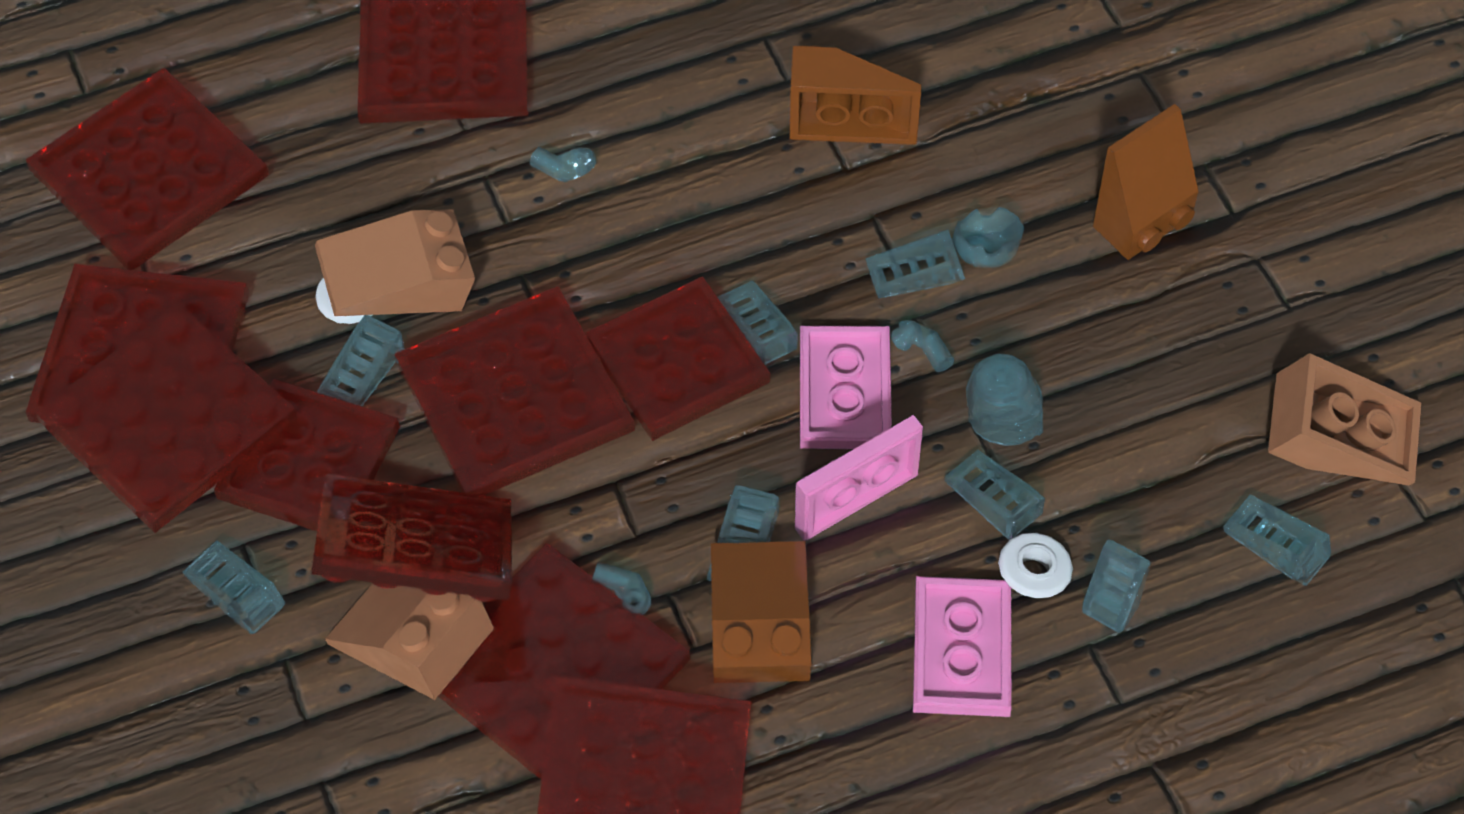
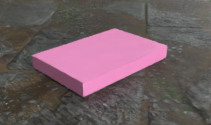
M800 326V449H855L892 427L889 326Z
M914 415L796 482L795 530L804 541L806 539L809 540L918 476L923 426Z
M916 576L913 713L1010 717L1011 587L1005 580Z

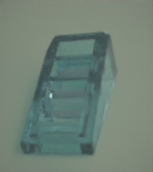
M949 230L865 258L878 299L949 285L965 279ZM943 256L945 262L937 264L935 257ZM926 259L928 268L920 270L917 261ZM908 263L911 274L903 276L900 264ZM891 266L895 279L887 282L883 268Z
M753 280L714 299L715 305L758 368L797 349L798 333L789 320ZM749 296L752 299L751 301L742 304L736 308L732 306L733 304ZM756 307L759 309L758 312L745 318L741 316ZM764 318L767 321L754 328L750 326ZM773 329L774 333L762 339L759 337V335Z
M364 315L354 328L317 390V397L355 416L405 351L401 332L369 315ZM364 353L374 358L371 363L360 356ZM352 368L364 374L363 379L350 373V369ZM342 382L356 390L352 395L337 386Z
M979 450L945 476V482L1008 540L1014 538L1043 514L1045 498L1032 486ZM976 467L982 471L971 482L964 479ZM989 479L994 482L984 492L978 489ZM1003 490L1006 494L998 501H995L992 497ZM1012 501H1015L1018 505L1011 511L1005 508Z
M736 485L727 507L717 543L769 542L779 515V497L775 494ZM739 524L758 529L759 532L757 534L738 529L736 525ZM710 564L709 571H708V574H707V580H710V581H711V564Z
M1252 495L1248 496L1223 526L1226 534L1304 586L1308 585L1331 555L1329 534ZM1258 515L1262 518V520L1256 526V528L1253 531H1251L1247 527ZM1274 526L1277 529L1270 539L1265 538ZM1291 538L1294 541L1287 549L1282 547Z
M1108 539L1103 546L1086 592L1082 612L1116 632L1124 631L1139 608L1151 562L1115 541Z
M215 541L183 571V574L190 582L250 634H255L285 604L274 583L219 541ZM225 562L226 565L222 567L212 578H210L209 580L206 578L219 565ZM237 573V575L230 582H228ZM249 585H251L243 594H241Z

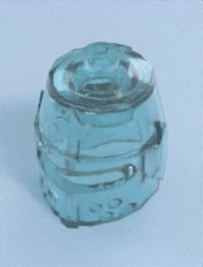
M995 354L983 359L980 363H976L966 387L968 416L975 433L988 442L1005 446L1019 445L1033 439L1036 435L1040 436L1043 433V399L1040 387L1026 364L1013 355Z

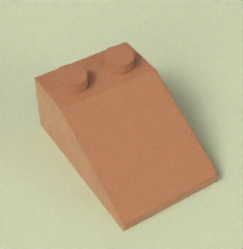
M453 209L411 210L317 240L315 244L334 316L462 311L475 281L473 269Z
M1309 353L1276 374L1268 453L1305 469L1409 486L1415 483L1421 402Z
M384 570L325 640L328 645L436 700L494 627L478 594L440 576Z

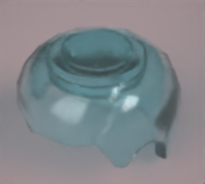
M999 207L989 216H983L979 213L978 209H974L964 220L956 223L952 241L960 257L966 263L980 268H998L1005 266L1015 257L1022 239L1024 226L1020 218L1006 208Z

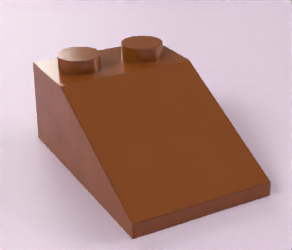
M815 45L793 46L790 140L917 145L921 84L836 47H820Z
M1176 104L1153 117L1107 149L1093 227L1127 260L1141 251L1148 252L1152 250L1164 235L1173 229H1183L1195 215L1194 207L1198 195V187L1181 109Z
M805 541L711 543L714 683L810 681L811 642Z

